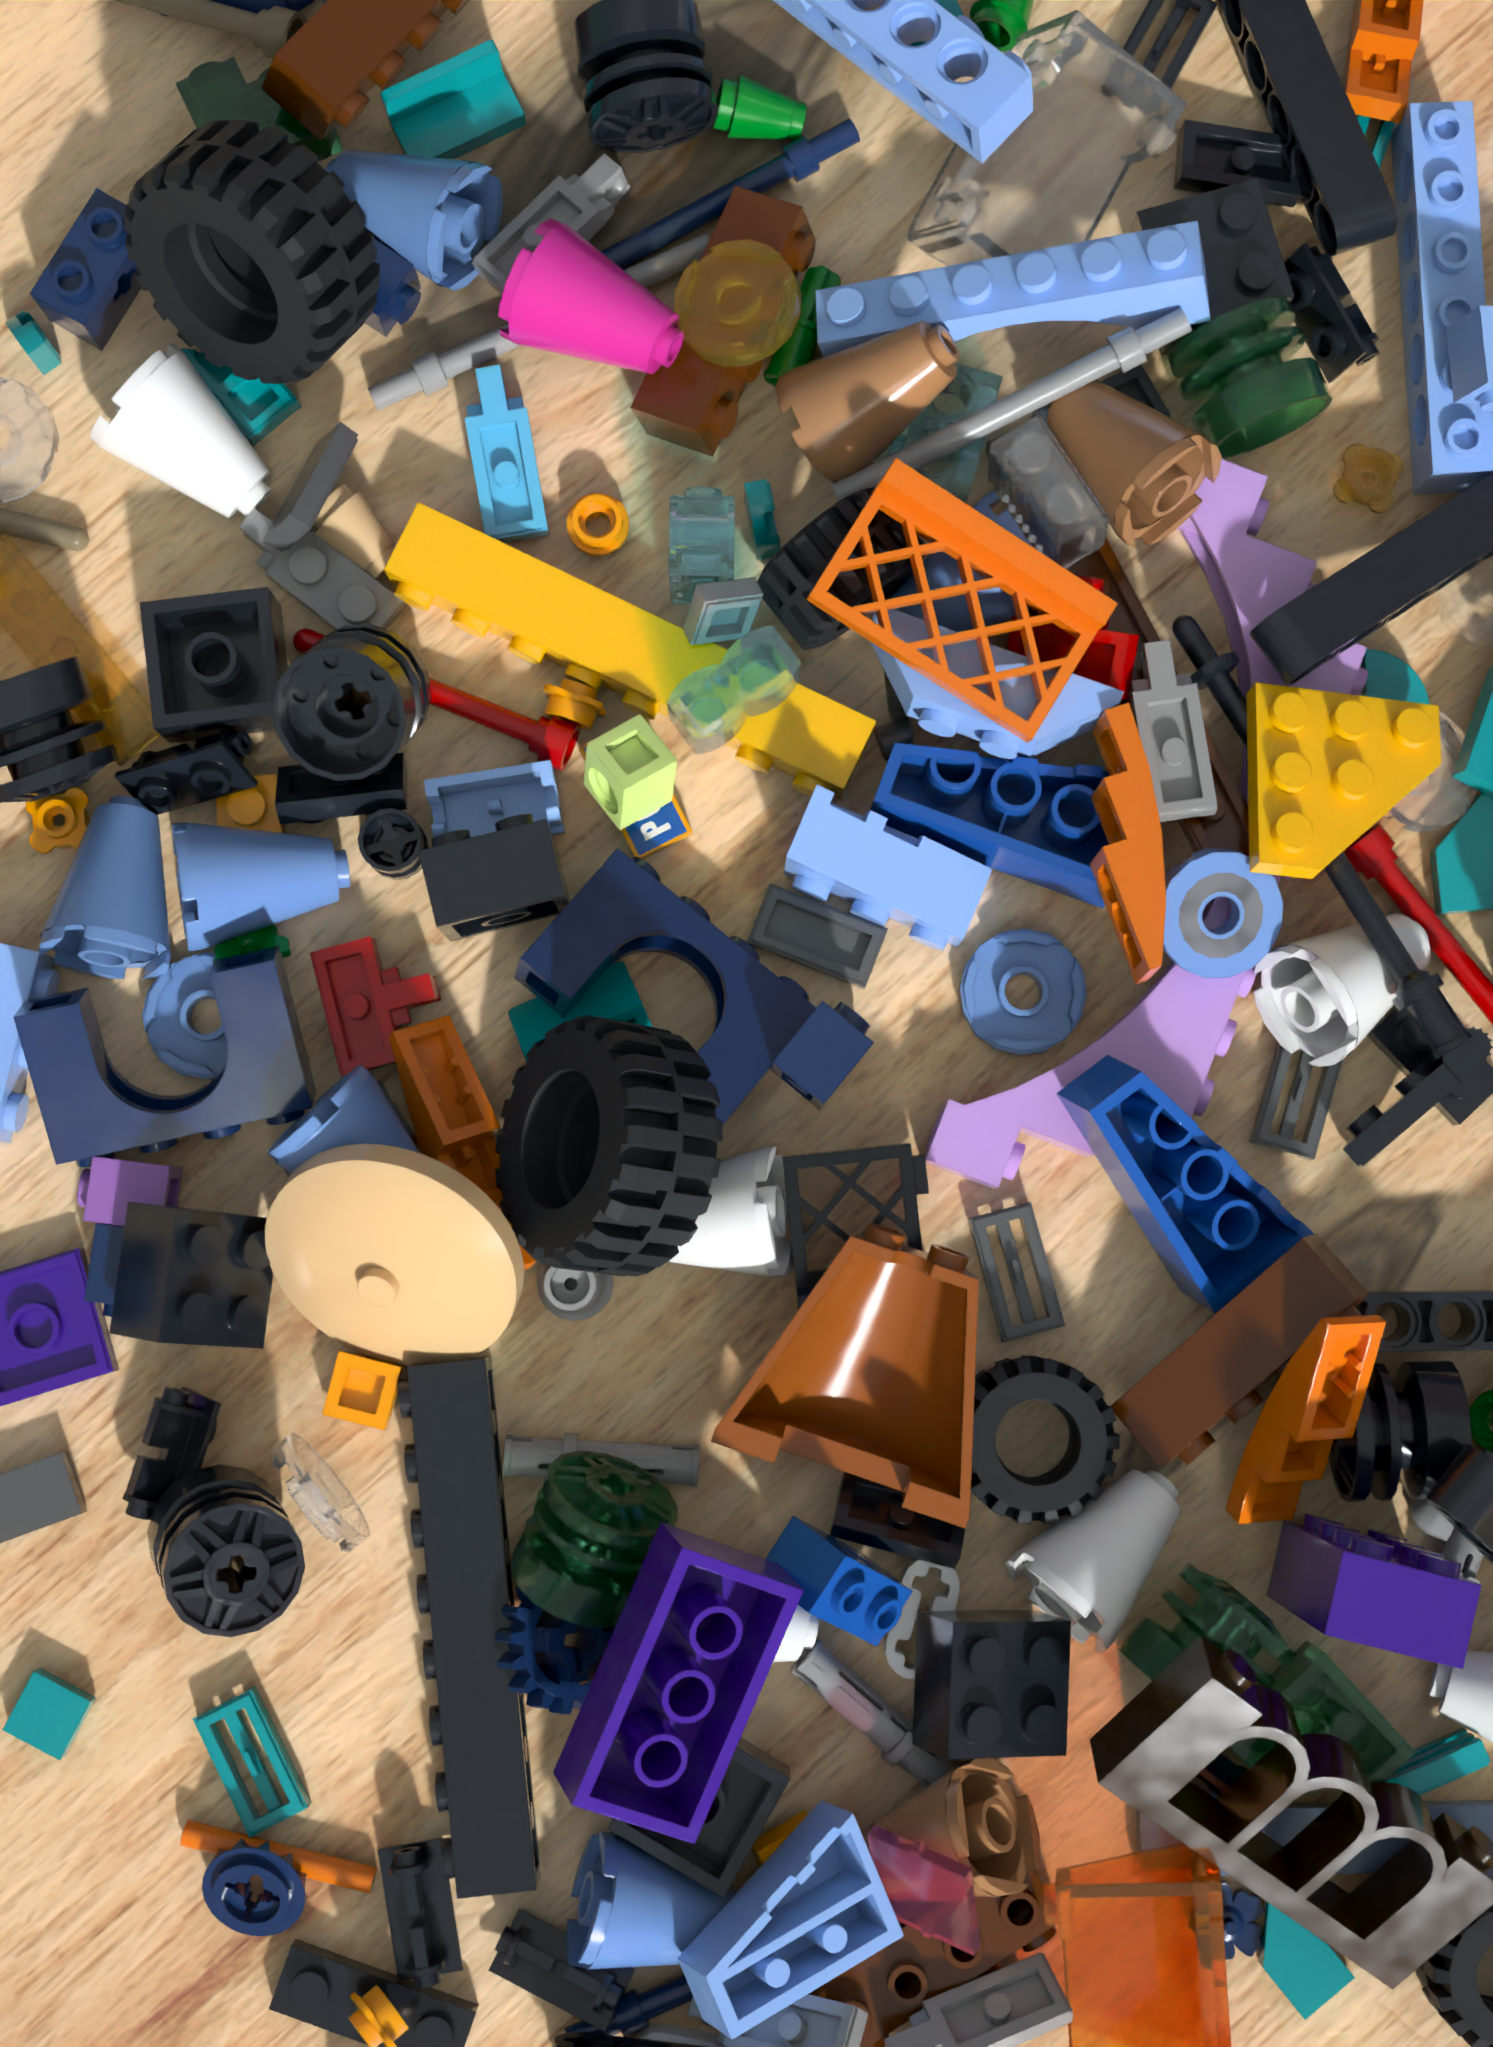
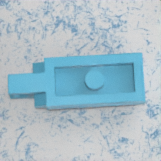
M500 365L476 368L481 403L466 406L468 417H465V424L484 533L503 543L549 536L527 407L523 405L522 396L507 399Z

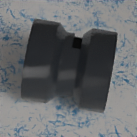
M394 808L378 810L368 816L361 825L358 835L359 850L363 858L383 877L393 880L408 879L422 869L418 851L429 848L428 839L416 820L405 811Z

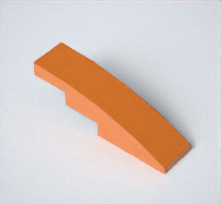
M1355 0L1343 77V87L1355 115L1401 123L1408 105L1412 60L1420 42L1424 0Z
M1128 702L1104 710L1092 730L1109 776L1103 778L1092 794L1091 799L1109 845L1103 846L1091 861L1090 867L1134 982L1139 984L1149 980L1162 966L1166 887L1162 829L1150 766Z
M450 1015L393 1031L389 1039L405 1101L422 1154L444 1163L464 1175L487 1194L501 1210L499 1203L503 1199V1194L496 1187L495 1170L500 1168V1154L495 1152L496 1142L493 1138L501 1127ZM519 1244L525 1271L530 1269L536 1260Z
M1379 1315L1321 1318L1291 1357L1263 1406L1235 1476L1225 1510L1237 1524L1293 1520L1303 1482L1323 1479L1334 1439L1353 1438L1386 1325V1321Z

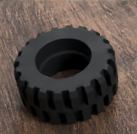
M216 120L205 123L200 129H194L134 184L129 194V203L126 205L124 231L128 232L125 244L129 260L136 262L135 276L142 290L149 291L155 300L154 309L164 321L166 319L170 320L179 330L177 336L189 347L195 345L205 353L204 359L218 368L228 366L233 369V375L246 380H257L260 378L261 383L267 384L298 382L310 377L316 370H319L372 314L377 303V291L380 285V264L374 262L377 258L373 233L365 231L363 226L365 215L358 202H351L342 190L345 186L343 181L333 170L328 173L316 162L319 156L305 145L294 146L288 142V134L273 127H264L260 130L258 122Z
M577 1016L545 1033L546 1038L536 1042L526 1054L528 1057L527 1064L517 1069L511 1082L514 1089L510 1099H505L500 1116L504 1118L501 1135L497 1134L495 1151L500 1154V1168L495 1170L496 1187L503 1194V1199L499 1204L503 1215L512 1224L511 1227L518 1243L533 1259L543 1265H551L553 1268L624 1277L648 1274L655 1268L661 1267L679 1253L678 1246H683L691 1240L698 1229L695 1224L698 1216L707 1212L712 1195L708 1192L712 1178H718L721 1159L716 1158L717 1142L723 1140L722 1121L716 1117V1107L720 1105L717 1088L707 1081L711 1076V1072L704 1060L691 1044L680 1035L672 1034L669 1030L603 1017Z

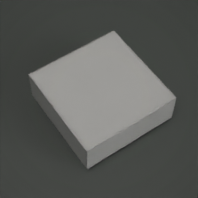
M755 577L696 585L682 628L690 645L742 639L749 636L763 597V592Z

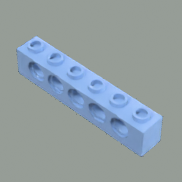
M773 0L981 163L1034 111L1032 75L1025 62L1011 51L1002 53L984 39L981 30L972 20L963 15H959L956 18L939 5L937 0ZM879 6V8L874 10H865L869 7ZM917 41L926 42L919 46H910L911 43ZM960 77H973L972 80L966 82L954 81Z
M1473 101L1410 103L1405 110L1401 123H1398L1393 130L1391 145L1413 495L1462 493L1493 473V412L1482 411L1480 403L1453 402L1446 327L1478 306H1486Z

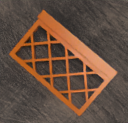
M897 458L894 459L883 474L867 503L806 599L1026 743L1033 739L1096 633L1105 626L1118 605L1117 602ZM878 510H881L902 524L907 548L874 554L868 526ZM917 535L930 543L919 545ZM859 542L863 557L847 560ZM943 551L957 560L962 584L930 591L922 555ZM910 558L918 593L885 600L877 565ZM865 567L873 603L850 607L827 591L840 572ZM972 570L985 579L974 581ZM999 587L1012 596L1017 620L985 627L977 591ZM965 594L973 629L940 636L932 601ZM921 603L929 639L906 643L893 635L887 610ZM1027 606L1040 615L1029 617ZM876 613L879 625L864 615ZM1054 623L1075 637L1064 658L1040 663L1032 627ZM1020 630L1028 665L996 672L988 636ZM976 639L984 675L961 679L949 671L943 646ZM932 649L934 661L920 651ZM1056 669L1046 686L1043 672ZM1031 675L1037 702L1026 720L1004 707L999 681ZM986 684L989 696L975 687Z

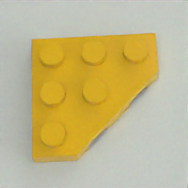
M1255 682L1246 693L1249 871L1313 879L1441 765L1439 706Z

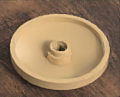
M354 1144L318 1153L299 1165L289 1175L272 1202L265 1224L266 1254L271 1262L272 1272L284 1294L297 1310L319 1330L344 1346L375 1359L409 1366L468 1359L491 1346L507 1328L521 1297L524 1284V1262L521 1248L512 1227L501 1210L487 1194L464 1175L444 1163L415 1151L381 1144Z

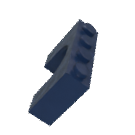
M617 848L520 957L514 979L564 1018L610 965L623 957L641 952H658L674 956L686 962L704 979L714 1001L715 1025L713 1033L697 1053L711 1072V1076L707 1081L717 1088L720 1105L716 1107V1117L722 1121V1126H724L768 1073L772 1062L815 1011L816 1007L809 1002L807 992L797 982L786 976L778 977L761 964L757 952L746 941L736 936L728 937L710 923L708 913L700 904L686 896L679 898L661 883L659 874L649 863L636 856L630 858Z
M279 946L215 959L209 976L226 1036L227 1063L220 1074L209 1084L194 1092L183 1095L166 1096L153 1094L134 1086L121 1076L111 1063L105 1049L88 987L24 1001L13 1018L56 1165L76 1161L78 1167H91L92 1157L94 1156L113 1159L115 1152L139 1147L142 1153H154L175 1146L179 1142L178 1138L203 1133L205 1139H217L241 1130V1124L266 1119L269 1125H280L303 1117L305 1115L304 1110L313 1107L316 1088Z

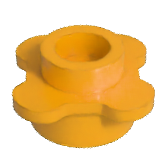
M562 679L560 687L550 684L544 685L543 691L547 693L546 697L548 698L544 710L546 716L553 718L557 715L579 723L581 729L588 731L592 730L596 716L605 717L607 710L603 709L604 704L595 700L598 694L597 690L569 679Z
M71 787L64 794L50 795L32 802L27 801L26 810L32 815L34 829L29 837L31 847L42 854L50 853L55 847L60 849H78L90 821L86 811L90 803L88 795L80 788ZM57 815H63L65 818L62 826L54 824V818Z
M375 1985L362 1997L355 1992L349 1997L358 2010L348 2018L369 2047H377L383 2042L386 2047H397L394 2041L409 2028L381 1989Z

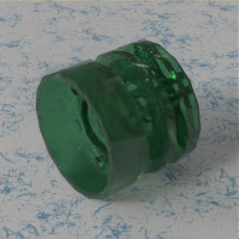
M1285 297L1263 299L1222 314L1183 338L1168 353L1166 362L1171 374L1179 379L1184 378L1178 389L1182 398L1188 401L1210 398L1194 413L1192 421L1197 432L1205 435L1217 445L1222 455L1221 459L1253 451L1286 436L1316 418L1329 407L1333 399L1316 360L1309 357L1287 361L1303 347L1306 336L1301 328L1291 326L1296 314L1290 301Z
M580 1450L561 1454L550 1463L547 1469L543 1488L538 1491L535 1499L533 1515L526 1520L512 1554L511 1573L518 1588L535 1605L555 1617L587 1627L609 1628L616 1626L660 1522L675 1527L678 1517V1506L670 1491L657 1478L630 1461L606 1453Z
M1190 1563L1183 1567L1178 1576L1200 1594L1190 1607L1168 1588L1161 1594L1165 1603L1179 1618L1178 1623L1171 1630L1158 1621L1144 1615L1117 1647L1127 1659L1153 1681L1197 1638L1203 1636L1223 1652L1227 1649H1232L1239 1653L1254 1670L1257 1677L1256 1682L1268 1688H1271L1276 1680L1253 1661L1262 1649L1266 1650L1286 1668L1297 1656L1280 1635L1274 1625V1621L1224 1579L1220 1580L1201 1572Z

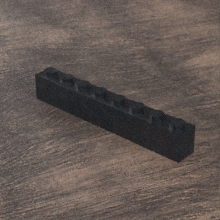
M481 1356L459 1361L410 1365L407 1367L408 1379H399L398 1396L402 1418L412 1417L414 1443L405 1444L404 1460L408 1483L418 1482L420 1508L411 1509L410 1523L414 1548H424L426 1574L417 1575V1600L420 1614L430 1613L433 1639L423 1641V1665L426 1680L436 1679L439 1705L430 1706L429 1729L432 1745H443L445 1771L436 1772L435 1775L438 1812H449L451 1837L442 1838L443 1874L445 1879L455 1878L457 1899L537 1890L541 1868L524 1693L511 1692L508 1688L516 1672L511 1669L498 1668L497 1661L509 1653L508 1644L495 1640V1633L510 1629L511 1621L501 1613L503 1606L515 1607L492 1359L491 1356Z

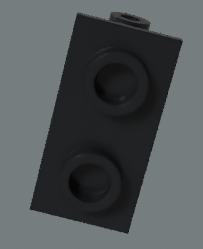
M1305 243L1284 262L1294 292V298L1287 310L1328 383H1331L1354 363L1360 366L1376 357L1379 351L1375 343L1379 338L1375 332H1372L1357 304L1346 308L1342 306L1340 300L1344 299L1350 291L1332 261L1333 257L1327 253L1323 254L1318 245L1309 248L1308 244Z
M232 727L223 728L217 734L197 739L194 749H191L184 743L157 752H143L140 754L138 761L133 762L131 768L115 773V778L133 798H137L143 806L156 815L257 787L258 784L255 777L243 765L245 756L252 752L251 739L246 731H236Z
M165 1386L162 1397L154 1398L142 1443L161 1448L158 1458L137 1455L127 1489L123 1495V1500L128 1502L125 1511L127 1515L150 1520L156 1503L168 1487L191 1471L201 1469L207 1447L213 1440L216 1432V1419L221 1403L187 1387L177 1389Z
M443 1837L378 1849L398 1982L413 1979L416 1988L436 1985L441 1982L440 1974L462 1971L464 1969L450 1880L444 1878L442 1868L441 1844Z
M521 1909L518 1910L511 1926L507 1925L502 1932L495 1948L497 1954L488 1970L606 2032L635 1971L632 1967L585 1970L581 1967L569 1965L566 1955V1933Z

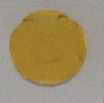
M750 239L724 241L710 248L711 254L705 256L700 262L696 258L684 270L674 291V312L679 316L678 327L684 332V340L703 360L724 367L751 365L773 355L791 337L801 315V290L790 265L784 261L783 256L772 246Z

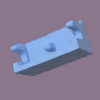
M551 760L424 780L426 798L432 810L434 824L431 825L434 837L457 830H469L471 837L495 832V823L497 821L521 814H532L534 822L546 819L553 835L565 834L556 772Z

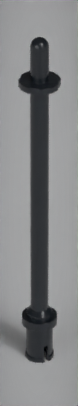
M1189 615L1178 616L1172 624V631L1197 670L1190 676L1192 684L1197 683L1198 690L1208 687L1247 748L1246 698L1230 675V672L1239 663V657L1235 651L1218 656L1196 620ZM1343 851L1324 870L1395 980L1394 992L1397 997L1392 1002L1399 1012L1407 1011L1432 1050V1055L1436 1060L1473 1037L1470 1032L1466 1031L1441 992L1440 988L1445 984L1438 973L1430 975L1428 971L1417 967Z

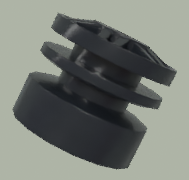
M602 0L577 16L570 27L571 41L578 77L586 84L582 94L585 111L588 113L587 121L590 138L601 149L618 153H645L670 148L695 138L709 129L717 119L718 106L715 91L711 89L710 67L702 61V58L705 56V42L698 7L693 0Z
M372 624L342 626L322 637L309 650L292 661L277 681L272 702L276 734L288 754L309 772L335 781L363 779L384 768L405 744L411 740L425 722L432 697L428 671L415 648L394 631ZM354 686L357 692L368 691L371 700L368 702L365 696L355 697L351 688Z
M79 656L70 657L0 681V768L7 766L12 781L0 785V803L32 802L89 781L92 776L106 765L120 759L114 744L86 753L81 738L108 729L104 719L74 723L69 712L94 696Z
M1445 1360L1402 1362L1397 1370L1394 1386L1385 1365L1374 1363L1353 1438L1334 1439L1329 1454L1335 1487L1342 1500L1347 1502L1365 1501L1371 1491L1375 1499L1391 1501L1397 1492L1400 1476L1411 1498L1416 1500L1425 1499L1464 1445L1469 1444L1472 1446L1467 1396L1460 1373L1453 1362Z
M219 1464L191 1471L171 1484L156 1503L147 1531L151 1559L160 1577L166 1598L181 1621L203 1634L235 1637L259 1631L284 1613L299 1592L305 1570L302 1542L288 1519V1515L267 1481L246 1468Z

